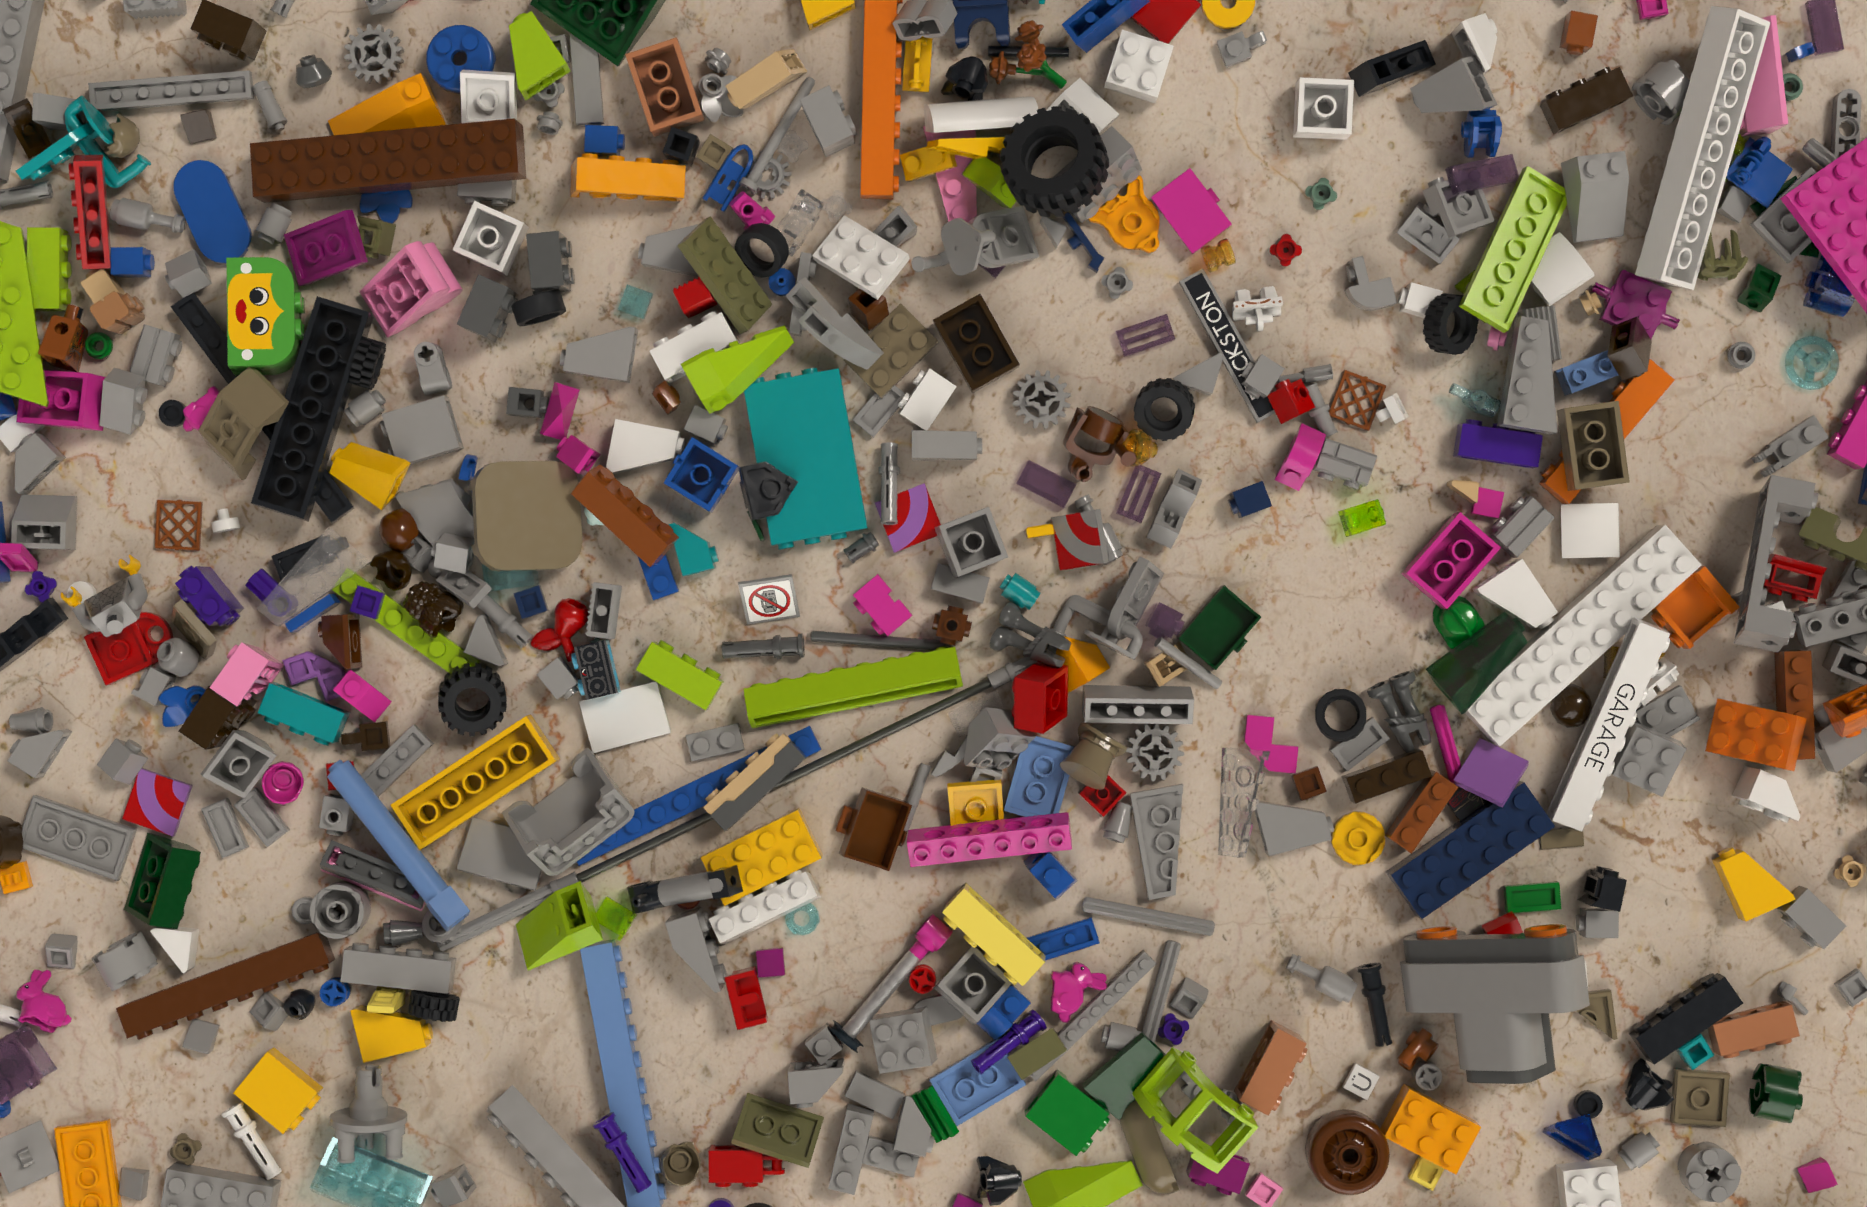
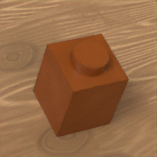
M1571 10L1565 16L1559 48L1567 49V53L1573 55H1582L1583 52L1586 53L1593 46L1598 15Z

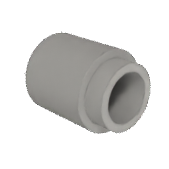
M272 202L270 208H266L256 228V231L260 232L258 238L272 245L275 240L281 242L292 221L290 219L292 212Z
M367 389L348 403L349 407L344 411L351 422L359 427L361 424L366 425L385 410L383 404L386 403V400L377 389L375 391Z
M1110 1022L1109 1027L1104 1026L1101 1042H1105V1048L1121 1051L1141 1031H1137L1136 1027Z
M1641 1131L1621 1146L1623 1149L1618 1154L1628 1167L1633 1170L1636 1167H1642L1659 1154L1656 1148L1660 1144L1650 1132L1645 1135Z

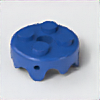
M453 25L439 31L431 40L426 53L428 71L435 82L445 91L461 94L460 72L462 70L493 71L496 62V55L490 41L480 31L466 25ZM464 52L467 54V61L464 65L457 66L454 64L453 57L456 53Z

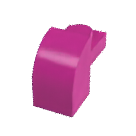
M1301 423L1290 444L1287 456L1276 474L1275 480L1299 491L1318 459L1326 434Z

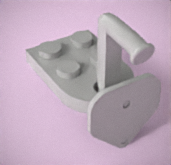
M1019 206L982 213L972 218L969 222L962 218H955L947 222L941 230L945 251L929 257L916 256L911 264L914 271L922 272L924 269L945 266L950 263L952 271L956 275L962 276L976 270L978 263L987 268H996L1031 261L1038 258L1039 254L1024 207Z
M1140 556L1138 561L1132 564L1126 584L1118 590L1112 611L1079 595H1072L1066 601L1053 629L1066 637V634H1064L1066 627L1074 612H1077L1105 626L1101 636L1089 630H1085L1084 634L1101 645L1135 660L1143 643L1142 635L1136 626L1164 573L1149 560ZM1128 637L1132 640L1126 650L1116 645L1119 639L1122 640Z

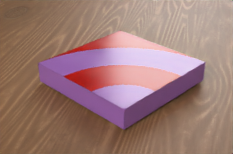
M925 483L898 493V524L883 525L894 553L937 536L934 527L941 524ZM880 500L878 502H875V505L881 518Z
M141 768L137 774L122 819L173 837L177 833L193 785Z

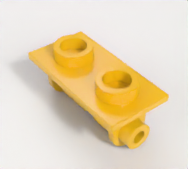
M922 36L920 39L913 41L905 40L902 91L929 92L933 38H924Z

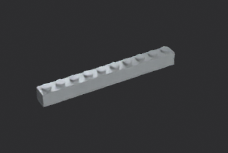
M1144 950L1107 985L1105 990L1100 991L1057 1033L1068 1050L1156 965V962ZM1066 1052L1030 1076L1037 1081Z

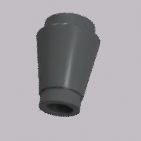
M390 920L389 923H383L385 945L392 944L393 947L423 938L422 922Z

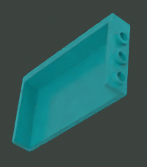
M817 368L801 370L802 375L792 377L791 372L775 375V380L765 381L764 377H759L744 391L756 462L766 461L782 473L798 481L780 513L775 516L766 517L771 545H778V550L792 548L796 541L804 540L805 545L820 543V537L831 535V540L847 538V532L868 529L839 368L818 372Z

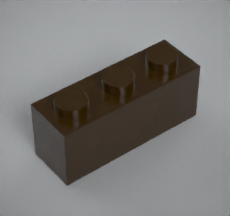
M1610 66L1594 73L1596 78L1588 82L1585 78H1582L1570 84L1571 89L1564 93L1559 89L1546 95L1547 101L1541 104L1540 107L1553 135L1632 98L1633 94L1621 68L1618 67L1611 70Z
M1415 749L1412 752L1404 753L1343 775L1342 779L1350 801L1356 804L1431 777L1432 774L1423 750Z

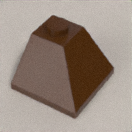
M360 615L321 616L322 621L318 622V634L320 638H323V644L345 669L361 668Z

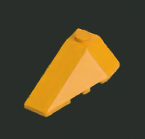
M421 73L390 86L328 120L333 135L447 125L428 80Z

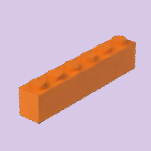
M1649 359L1647 372L1636 378H1628L1625 383L1621 381L1611 392L1613 397L1609 402L1619 401L1624 439L1675 380L1651 359ZM1561 450L1558 454L1561 457L1555 465L1551 463L1541 474L1543 479L1539 484L1562 504H1570L1582 489L1567 490L1563 453Z

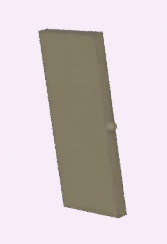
M1573 828L1550 830L1540 837L1541 850L1584 846L1583 831L1581 832Z

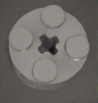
M1674 60L1657 62L1632 86V91L1635 89L1637 91L1634 99L1641 110L1653 120L1657 117L1664 120L1661 123L1663 125L1671 124L1680 116L1690 82L1681 72L1680 65Z
M347 881L336 882L323 888L313 898L310 905L312 923L315 924L322 935L332 939L345 938L362 929L367 923L371 912L367 891ZM341 905L342 909H345V913L342 915L339 910H336V907Z
M141 931L111 944L106 953H103L101 950L91 958L107 987H110L112 991L124 986L127 983L126 981L133 976L135 979L146 975L150 972L151 968L158 964L156 956Z
M1703 1142L1692 1144L1682 1152L1678 1160V1170L1682 1184L1704 1201L1721 1203L1730 1197L1739 1185L1741 1176L1740 1166L1730 1153L1715 1143ZM1707 1169L1712 1170L1710 1174H1706Z

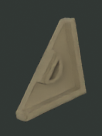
M1611 990L1588 991L1590 1005L1576 1012L1613 1040L1618 1039Z

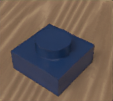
M541 585L514 593L522 619L549 611Z

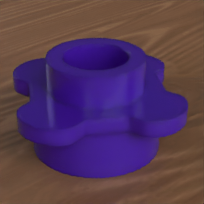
M35 571L32 574L30 584L25 586V592L27 595L38 597L40 602H44L54 592V589L57 587V581L54 578L44 576L41 571ZM40 584L43 585L42 589H39Z
M1168 1013L1165 1015L1163 1026L1158 1028V1035L1161 1038L1166 1037L1174 1045H1179L1182 1042L1185 1031L1189 1029V1023L1186 1020L1181 1021L1177 1019L1173 1013ZM1171 1027H1176V1030L1171 1031Z

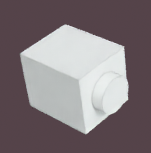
M1411 282L1406 288L1401 289L1398 303L1402 304L1400 311L1425 318V312L1430 302L1437 295L1440 296L1443 291Z

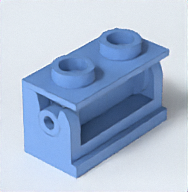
M1608 350L1555 371L1564 396L1619 375L1607 356Z

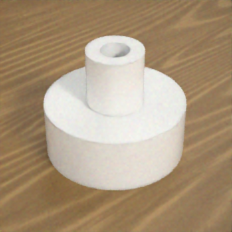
M228 508L217 510L219 520L211 522L213 533L227 532L240 528L238 517L230 518Z

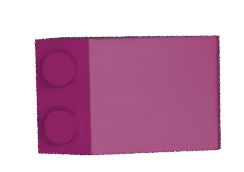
M44 370L49 400L48 407L19 399L16 422L103 431V426H100L103 380L106 377L91 373Z

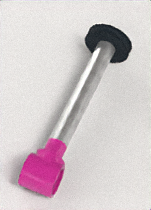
M934 914L930 915L916 932L915 938L917 941L844 1027L834 1021L833 1027H828L843 1044L858 1053L857 1048L864 1046L856 1039V1036L929 951L932 953L938 951L951 936L953 930Z

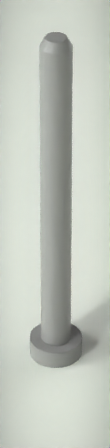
M807 77L748 177H742L739 184L752 193L757 191L759 187L756 184L802 107L800 99L808 96L815 85L813 78Z

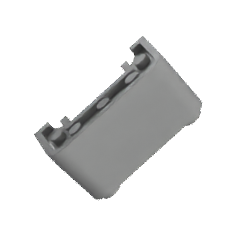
M589 748L579 753L571 763V768L576 775L534 807L527 801H518L502 812L526 855L549 876L559 875L626 825L634 816L633 807Z

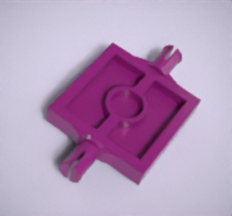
M1624 269L1620 271L1615 284L1611 288L1595 282L1591 289V293L1596 292L1597 295L1605 298L1604 310L1599 320L1612 326L1638 317L1652 340L1658 325L1662 323L1675 330L1680 319L1666 314V305L1672 293L1671 290Z

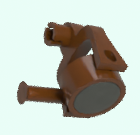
M1088 406L1085 412L1077 407L1063 439L1065 448L1072 454L1068 462V471L1075 479L1079 481L1081 479V482H1087L1092 478L1094 464L1109 465L1116 454L1119 455L1124 466L1129 467L1136 462L1135 453L1129 451L1123 445L1129 435V432L1123 426V422L1112 414L1093 406ZM1081 429L1088 435L1110 444L1106 452H1093L1076 444L1074 438Z

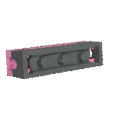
M330 841L320 863L322 872L422 912L426 902L397 866L336 841Z

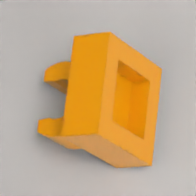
M27 861L14 864L6 869H0V883L3 894L33 887Z

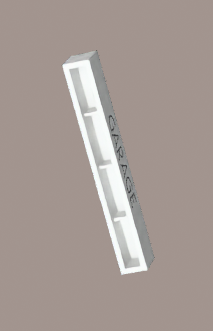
M1632 618L1546 814L1552 821L1581 832L1584 826L1590 823L1593 816L1592 808L1595 802L1599 801L1603 795L1604 781L1614 770V759L1617 752H1621L1625 745V734L1628 728L1632 727L1636 721L1637 707L1639 703L1645 700L1650 678L1655 677L1658 671V660L1661 654L1665 653L1669 647L1670 633L1665 629L1638 618Z

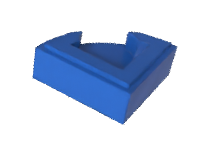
M1812 42L1797 46L1785 54L1789 62H1794L1814 54L1815 49Z
M467 454L460 469L459 480L470 482L474 478L478 460L476 455Z

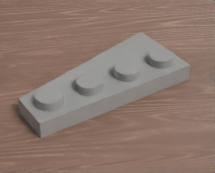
M1183 784L1130 793L1149 900L1176 895Z

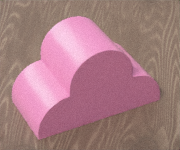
M416 241L405 245L359 292L388 338L411 326L424 315L447 304L456 298L463 289L435 243L431 242L423 245L421 241Z

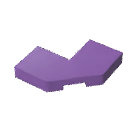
M311 651L282 660L291 686L317 677L325 702L341 697L332 688L345 674L344 667Z

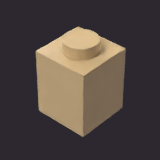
M93 269L85 275L86 279L80 282L94 304L99 300L104 301V297L113 291L126 294L115 276L111 275V271L107 269Z

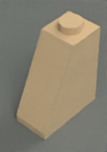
M794 49L776 51L725 86L729 92L727 95L735 107L739 109L749 108L807 73V70Z

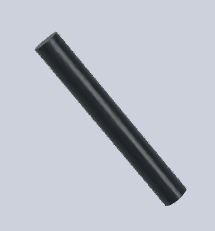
M988 46V57H999L1001 51H1004V57H1017V53L1021 50L1022 46ZM1045 46V55L1047 57L1069 58V47Z

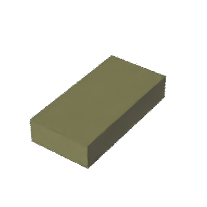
M1052 1027L1007 1058L1021 1080H1023L1068 1049Z

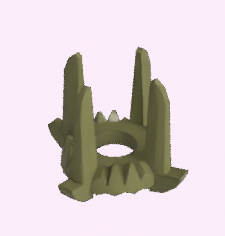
M1730 230L1731 248L1728 239L1725 238V258L1721 255L1720 259L1715 257L1712 234L1710 232L1707 249H1705L1697 278L1708 281V278L1728 277V280H1732L1748 262V257H1741L1738 235L1734 230Z

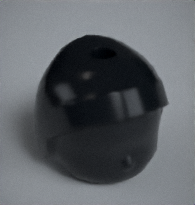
M306 989L292 991L284 1002L286 1014L299 1020L305 1019L310 1015L315 1006V995Z

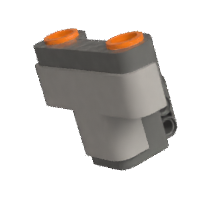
M1550 924L1524 929V933L1466 935L1464 931H1458L1456 927L1443 926L1416 931V935L1403 939L1405 960L1400 962L1406 1012L1454 1014L1460 1069L1466 1070L1467 1082L1523 1084L1533 1082L1556 1071L1549 1013L1573 1012L1590 1005L1584 955H1578L1576 931L1574 929H1567L1566 925Z

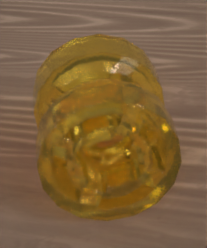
M1227 238L1218 241L1217 246L1207 245L1201 248L1203 260L1210 273L1217 271L1222 264L1230 266L1236 263L1232 247Z

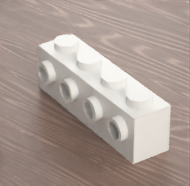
M797 870L787 875V881L779 885L777 882H773L762 888L763 893L753 896L752 893L738 899L739 904L732 908L726 905L713 912L715 916L709 918V921L719 943L727 944L821 898L809 872L802 873L801 870Z

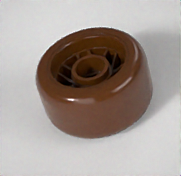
M1342 1109L1327 1113L1316 1121L1306 1139L1305 1154L1310 1170L1325 1188L1337 1194L1358 1195L1367 1192L1381 1181L1387 1171L1390 1158L1387 1139L1379 1126L1371 1118L1358 1111ZM1346 1149H1355V1154L1352 1158L1348 1160L1342 1158L1343 1152Z

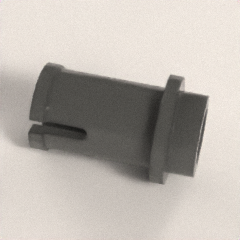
M871 532L868 534L863 533L861 539L843 549L845 554H848L847 557L852 563H855V561L871 550L876 551L879 543Z

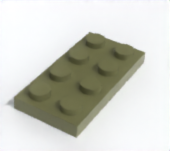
M711 216L704 219L677 245L740 334L748 331L771 307L772 303L768 296L759 286L752 273L745 266Z

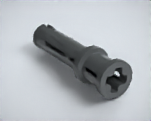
M801 633L796 637L776 635L773 639L722 642L723 659L774 656V658L782 659V656L794 655L804 658V636Z

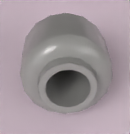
M171 638L159 646L157 651L158 664L162 669L176 676H186L194 671L198 665V650L194 645L180 638Z

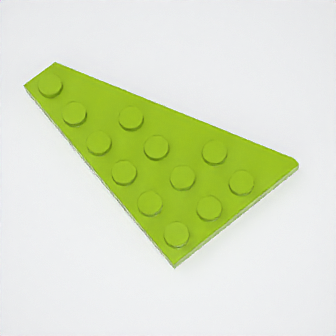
M0 221V393L48 407L49 400L42 364L43 359L38 354L40 340L38 338L23 230L20 227Z

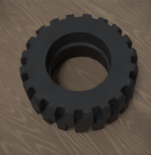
M1053 106L1049 111L1041 108L1037 110V114L1031 116L1029 113L1022 117L1024 121L1021 124L1015 123L1011 128L1012 134L1006 135L1003 141L1005 148L1000 150L999 157L1002 161L1000 164L1001 173L1015 200L1033 214L1038 210L1040 216L1050 217L1051 213H1054L1056 217H1064L1065 212L1071 211L1072 214L1078 212V207L1083 204L1087 207L1093 202L1091 197L1094 194L1098 196L1102 191L1101 182H1106L1108 177L1106 169L1109 167L1106 147L1094 123H1091L1089 118L1083 113L1078 115L1077 111L1071 108H1066L1063 111L1061 106ZM1056 146H1069L1078 150L1074 164L1062 175L1046 179L1031 174L1036 159L1044 151Z

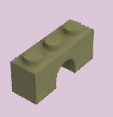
M1818 507L1811 509L1810 516L1806 518L1798 534L1804 540L1803 545L1816 551L1819 548L1830 551L1828 554L1830 557L1844 562L1845 558L1854 561L1856 568L1867 572V528L1864 527L1856 540L1843 542L1837 538V529L1841 523L1839 516Z

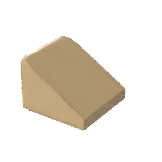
M1462 480L1447 482L1448 488L1472 504L1478 502L1479 483Z

